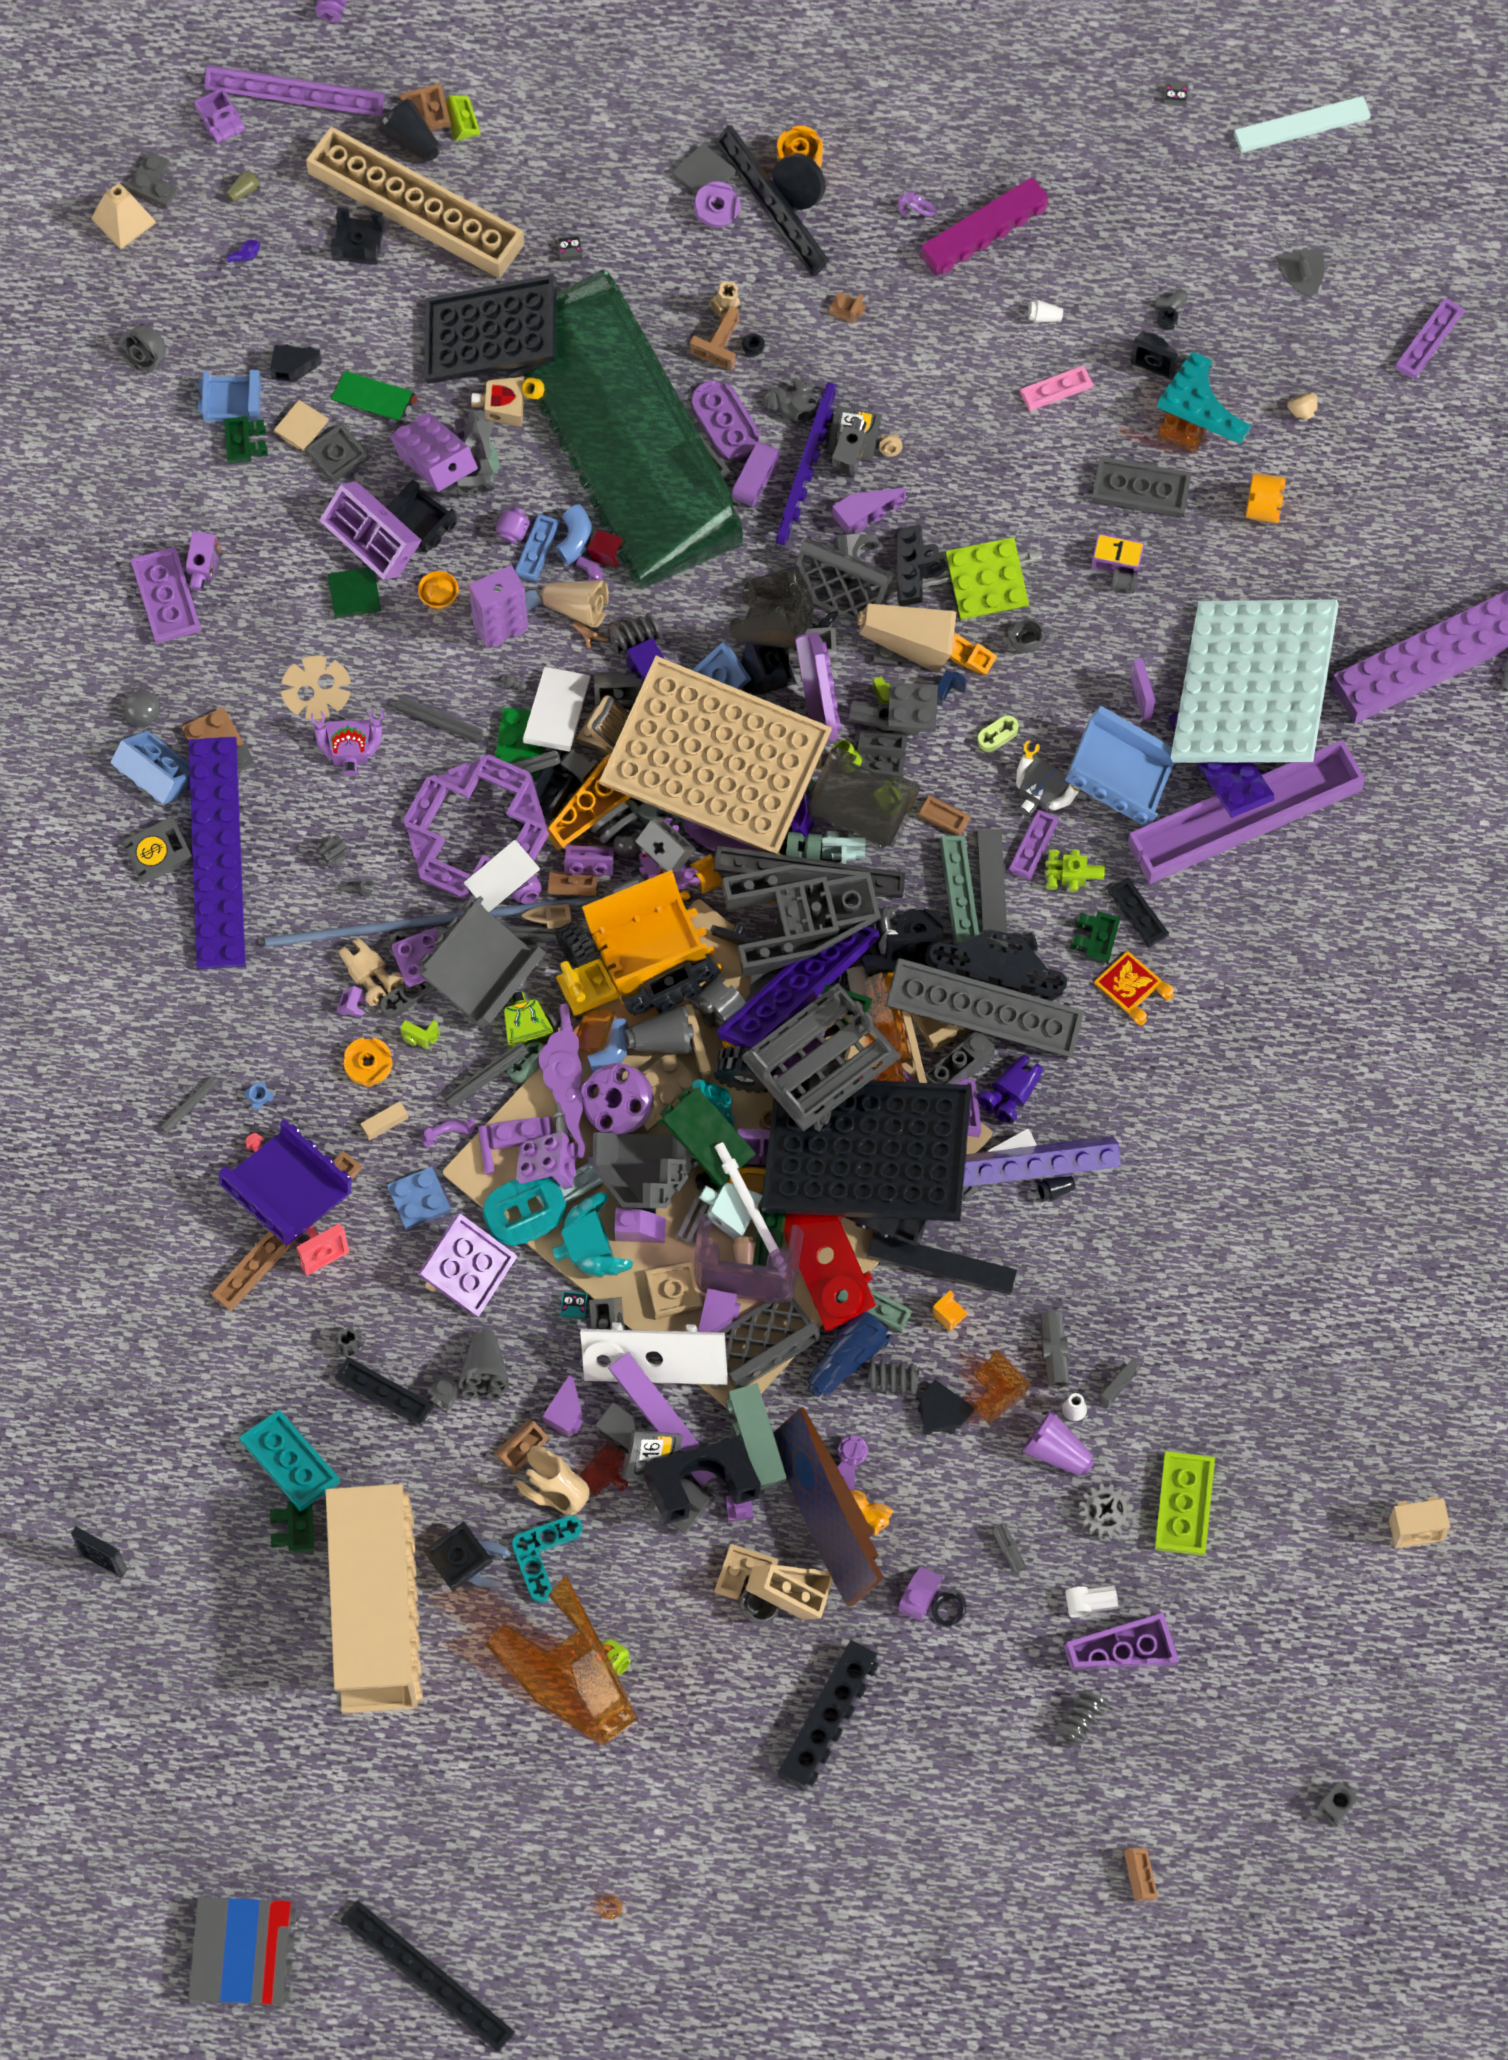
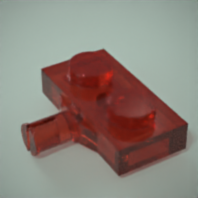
M607 1442L582 1471L579 1477L587 1483L589 1492L597 1497L603 1488L611 1483L621 1491L627 1488L629 1483L618 1476L619 1470L625 1461V1454Z

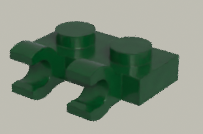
M247 416L224 419L227 460L229 464L252 461L251 455L258 457L268 456L265 440L250 442V434L255 436L266 435L264 420L248 422Z
M1097 911L1096 917L1079 913L1076 928L1092 929L1090 939L1074 934L1070 949L1086 951L1085 958L1108 964L1121 917Z
M292 1501L287 1502V1509H270V1524L288 1521V1533L270 1534L271 1548L289 1546V1553L314 1552L313 1503L302 1511H299Z

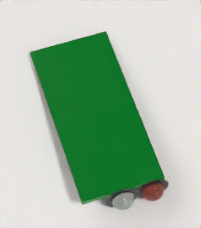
M345 371L331 400L400 421L403 413L404 416H407V414L412 412L411 406L417 402V397L413 391Z

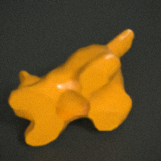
M850 1490L868 1524L871 1526L873 1535L876 1536L879 1531L889 1525V1518L893 1513V1509L881 1503H869L863 1492Z

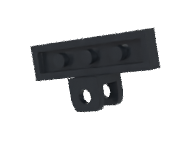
M920 524L897 529V602L899 606L903 607L923 602V577L924 579L940 576L945 572V559L943 556H939L938 546L936 544L922 546V528ZM933 552V554L930 557H928L927 553ZM939 564L936 569H932L933 565Z

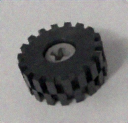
M728 1046L727 1049L721 1048L719 1050L713 1074L715 1079L719 1080V1083L722 1085L727 1084L726 1087H734L738 1091L745 1090L748 1093H751V1091L755 1093H761V1091L764 1093L768 1092L764 1084L742 1060V1055L751 1048L746 1047L743 1049L741 1046H736L735 1048ZM777 1068L771 1072L772 1077L776 1072Z

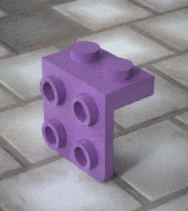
M436 927L392 945V951L405 984L408 987L426 981L416 971L421 966L419 963L420 959L427 952L431 954L436 948L433 945L439 937Z
M564 1132L531 1139L520 1144L516 1180L522 1184L553 1176L563 1189L572 1188L576 1175V1157L578 1156L576 1144Z

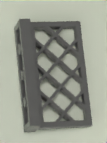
M807 538L803 540L799 557L785 592L829 611H838L839 615L857 622L859 614L858 607L872 604V601L875 600V604L881 605L888 584L891 583L894 574L813 539ZM805 555L814 559L817 568L806 572L803 565ZM828 565L835 567L838 577L827 581L822 569ZM818 570L824 583L813 587L807 574ZM850 574L856 576L860 585L851 590L848 589L844 577ZM804 576L809 589L803 592L794 589L793 586L796 579ZM840 579L845 592L834 596L829 583ZM869 584L881 587L878 596L870 599L865 588ZM825 585L830 598L822 601L817 598L814 590ZM861 588L866 601L855 606L850 592ZM847 595L851 608L846 610L840 609L835 600L836 598Z
M787 1289L717 1332L725 1333V1341H729L726 1351L727 1364L729 1357L742 1359L741 1366L733 1371L727 1365V1376L735 1389L748 1386L821 1340L818 1327L809 1320ZM787 1299L791 1305L789 1312L777 1311V1304ZM761 1314L770 1315L769 1324L755 1323L756 1317ZM774 1316L786 1317V1327L772 1326ZM791 1319L802 1320L805 1324L799 1330L789 1329ZM740 1327L750 1328L748 1337L734 1336L736 1329ZM754 1329L767 1331L764 1341L751 1339ZM771 1331L784 1333L783 1340L778 1343L768 1342ZM732 1343H745L744 1354L730 1352ZM750 1344L763 1346L762 1353L757 1356L748 1355Z

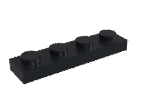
M349 1357L346 1358L335 1376L336 1381L419 1427H422L434 1407L431 1402Z

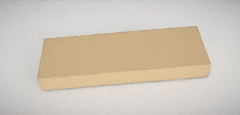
M686 1005L688 1012L687 1024H692L694 1030V1038L690 1040L701 1080L710 1079L711 1069L693 1005Z

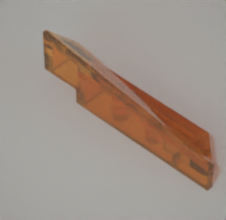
M880 972L865 980L866 997L872 998V1004L868 1013L871 1015L876 1028L900 1054V1059L873 1078L872 1081L907 1082L902 1064L910 1061L911 1057L900 1011L885 1006L889 992L883 972ZM868 1032V1038H869V1044H870V1043H872L875 1039H874V1037Z

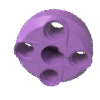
M621 1063L605 1065L596 1070L583 1084L581 1089L583 1109L587 1119L596 1129L604 1133L617 1135L632 1133L644 1125L652 1112L654 1103L652 1086L642 1072L629 1065ZM627 1070L628 1078L623 1081V1073ZM598 1086L599 1093L594 1097L593 1091ZM640 1101L641 1109L639 1112H636V1104ZM611 1117L612 1125L608 1128L606 1123L608 1118Z

